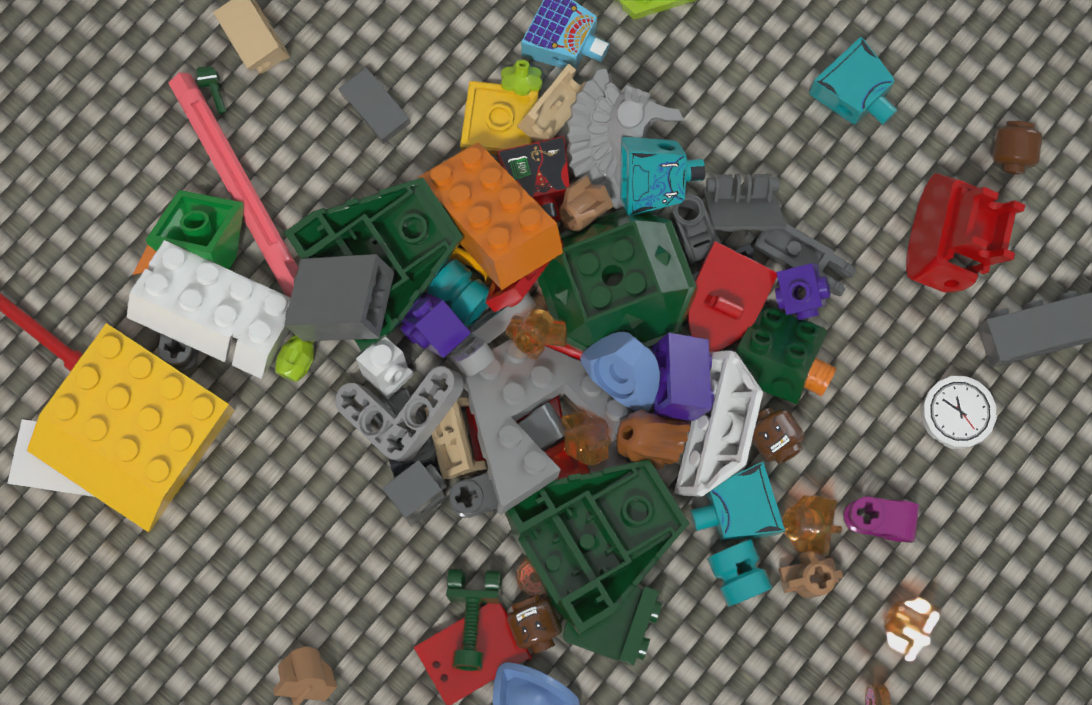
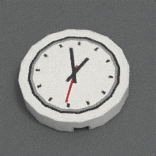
M950 376L938 381L927 392L921 405L922 422L927 433L934 440L937 439L944 446L951 449H967L981 443L992 432L997 419L996 404L990 391L979 381L967 376Z

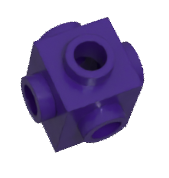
M811 263L777 272L780 287L775 288L776 300L780 309L785 308L786 315L797 314L798 320L818 316V308L827 306L826 298L831 297L827 277L820 276L818 264ZM802 287L806 289V296L803 299L800 296V289Z

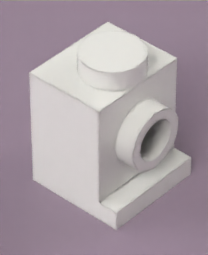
M386 337L366 349L356 358L363 378L387 399L414 375L413 371L407 366L403 352Z

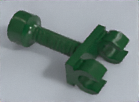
M449 568L446 597L450 602H466L465 627H463L462 638L463 646L460 650L454 651L452 668L463 671L483 670L484 654L479 652L476 647L480 604L501 603L502 574L498 570H486L485 591L464 590L466 577L463 569Z

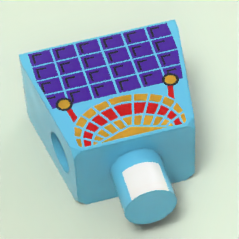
M543 0L521 42L522 56L560 68H565L570 64L577 69L584 55L601 63L607 54L610 43L594 36L597 29V17L574 0Z

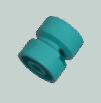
M454 259L437 274L426 293L442 299L465 327H468L488 307L485 301L490 287L481 279L473 281L471 279L472 271L458 259Z
M752 539L707 558L715 578L722 579L723 581L720 590L728 607L773 589L765 569L757 567L760 557ZM737 567L742 572L741 575L737 574Z

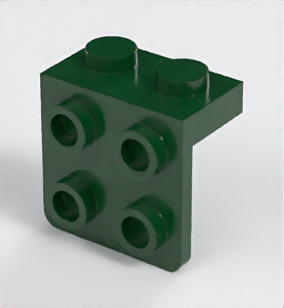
M763 305L753 325L748 327L736 353L763 392L798 405L811 367L825 340L827 330L813 322L803 319L798 320L795 316L786 315V313L776 308Z
M646 586L643 589L635 587L613 615L581 634H578L567 621L563 632L564 641L630 666L635 664L636 659L643 661L650 643V639L644 637L648 623L656 624L663 602L657 601L659 591Z

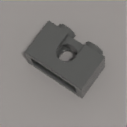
M418 460L382 489L412 527L446 500L442 490L447 486L431 464L425 468Z

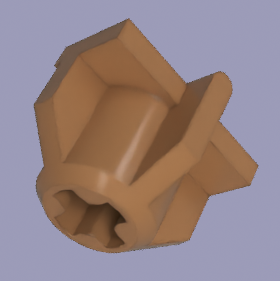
M585 175L566 188L563 203L559 208V214L567 228L579 232L602 216L606 210L611 209L613 203L605 185H592L588 175Z
M813 551L799 555L801 564L778 569L784 593L796 591L800 596L810 599L829 593L834 588L835 583L839 582L838 579L843 578L842 570L836 571L833 557L818 560Z
M303 646L294 649L279 663L280 681L273 691L275 696L291 697L293 705H300L304 699L326 701L337 688V683L334 680L332 668L321 659L320 652L313 647Z

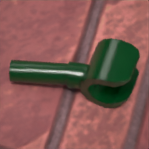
M212 66L198 67L197 80L199 87H210L218 114L226 113L227 110L220 93V76Z

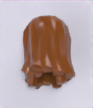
M645 410L630 413L627 418H623L618 426L616 435L618 452L624 457H629L634 462L650 460L658 470L663 469L664 464L671 465L679 461V456L684 450V443L688 441L687 432L690 431V424L687 421L682 422L681 419L650 414Z

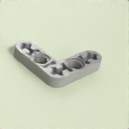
M529 292L516 306H506L496 312L490 310L467 329L471 333L446 355L451 365L467 376L475 375L486 368L495 359L494 353L487 344L536 306V302Z
M438 366L428 373L398 415L391 411L369 389L355 383L343 385L336 394L335 403L338 411L386 457L399 462H407L417 455L460 397L464 383L458 372L447 367ZM443 378L446 379L445 382L448 385L446 391L442 390L443 386L440 384ZM353 395H356L355 400L360 405L365 406L363 410L353 407L354 403L351 400ZM429 395H433V399L438 400V403L428 399ZM427 405L429 416L424 423L419 425L415 418L416 412L420 406ZM381 412L383 415V425L378 431L373 432L371 420L375 414ZM408 426L411 429L416 430V433L412 434V430L407 429L406 427ZM399 438H402L401 443L404 445L401 451L398 450L399 445L396 443Z

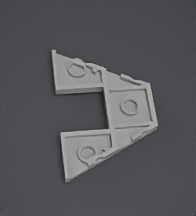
M520 335L494 348L492 352L495 355V359L482 371L472 376L461 373L464 388L469 395L471 414H474L479 444L482 455L488 464L487 473L489 480H492L498 501L497 510L500 515L557 479L561 470L515 421L563 392L613 442L617 439L618 426L623 418H627L630 413L636 412L620 404L593 382L581 361ZM654 403L648 411L650 414H654Z

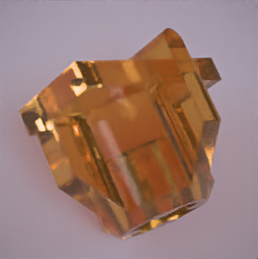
M532 310L525 317L513 316L506 328V335L514 342L516 348L533 360L539 358L545 349V345L565 347L567 344L566 322L554 320L544 310Z
M584 410L561 417V423L567 429L565 430V452L569 456L586 465H597L608 459V445L611 444V438L608 436V423L604 419L597 416H589Z
M803 495L795 506L785 511L782 518L785 529L784 534L790 539L796 551H813L820 555H829L832 533H841L842 531L841 526L833 524L836 507L835 499L818 495Z
M920 597L895 602L890 608L883 624L889 645L904 653L906 660L913 662L922 645H930L931 643L930 632L941 615L939 607Z

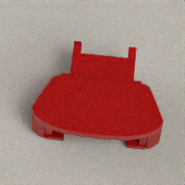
M935 173L930 177L924 188L915 214L907 251V277L941 292H959L970 288L976 283L979 273L985 275L989 272L990 265L1014 260L1015 253L1008 250L1015 215L1024 212L1025 204L1016 200L1005 203L994 202L998 200V192L986 187L978 188L962 180ZM956 252L978 261L980 264L962 268L948 261L954 257Z

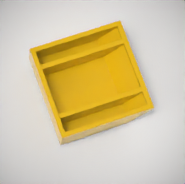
M106 323L40 413L27 451L147 532H150L235 410L227 402Z

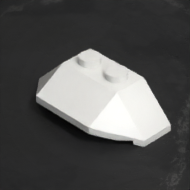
M709 352L712 356L710 382L714 392V401L710 411L695 421H691L688 441L686 442L674 491L677 495L704 496L739 472L747 463L763 391L736 352Z

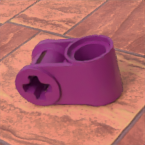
M862 497L845 507L843 521L846 527L855 533L878 536L891 541L914 543L919 504L902 500ZM864 508V513L870 515V520L863 522V517L857 515V511Z

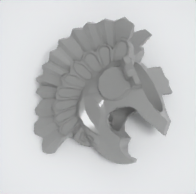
M597 69L592 79L586 81L582 90L576 93L575 102L570 106L571 116L567 120L569 130L566 135L569 144L566 151L571 158L567 166L573 169L575 177L588 175L592 185H605L613 207L618 210L623 207L620 201L621 137L646 138L648 130L654 122L684 121L679 109L656 104V100L650 99L651 94L643 92L638 88L625 85L624 93H620L619 88L613 84L612 76L608 74L607 69Z

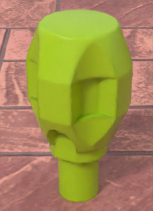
M296 335L291 337L282 346L276 358L275 373L290 381L299 382L307 374L313 362V344L315 341H302Z

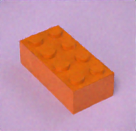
M479 142L418 176V178L423 177L464 236L460 244L501 290L563 253L557 223Z

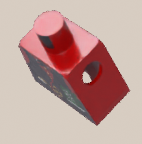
M564 136L498 151V163L556 223L559 222L561 217L557 206L563 203L566 188L569 186Z

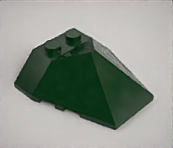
M423 177L380 190L377 194L361 199L354 198L348 200L345 204L329 209L315 210L284 231V234L301 259L377 254L394 271L380 338L354 340L362 352L396 329L464 239V236Z
M650 460L604 468L602 471L582 475L580 473L568 475L567 478L553 480L505 512L516 542L555 608L578 634L583 633L613 615L690 524Z

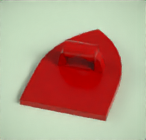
M714 241L695 279L698 291L688 312L690 336L708 339L709 352H717L737 341L757 319L777 278V272Z

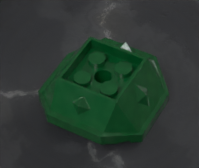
M623 208L596 219L579 232L567 230L560 233V238L563 241V253L549 262L538 277V282L557 337L561 343L584 353L594 343L610 334L627 332L649 350H652V346L666 334L680 335L683 323L698 289L671 220L645 212L628 216ZM616 273L623 274V279L618 285H607V280L611 275Z

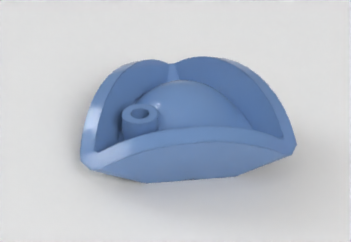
M616 332L600 339L580 356L581 364L593 382L626 407L635 411L645 410L648 412L658 392L660 372L655 356L647 347L627 332Z
M507 662L499 666L496 671L493 705H580L578 697L570 689L538 670Z

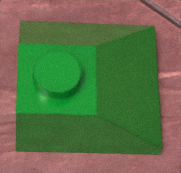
M179 190L146 238L147 245L157 252L165 240L226 269H230L237 258L244 212L243 202Z

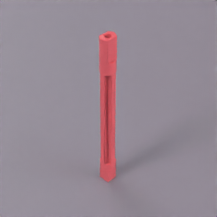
M179 72L168 83L233 201L243 202V219L282 291L291 298L298 266L192 75Z

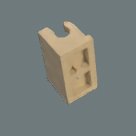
M230 0L213 12L248 70L257 69L258 73L261 74L281 61L290 58L289 53L255 0Z
M570 64L555 78L517 125L519 129L535 142L553 139L571 116L570 106L575 102L576 93L582 90L585 82L580 85L573 80L576 69Z
M459 397L431 434L443 479L471 477L476 475L478 470L488 469L486 461H474L461 407L469 406V397ZM426 407V408H425V411H426V415H427V418H428V416H429V409H428V407Z

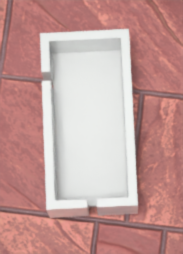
M164 240L150 261L148 270H144L129 293L127 318L223 362L228 358L232 337L238 340L232 366L262 379L290 331L284 326L286 310L289 307L291 298Z

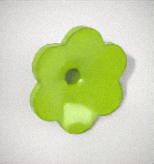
M518 60L512 67L502 69L501 86L507 91H514L517 95H528L530 91H538L542 88V72L536 67H529L528 61Z

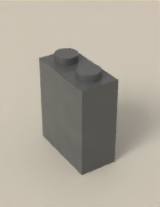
M377 254L300 259L297 275L294 278V287L289 307L285 314L284 326L302 341L379 339L394 271Z

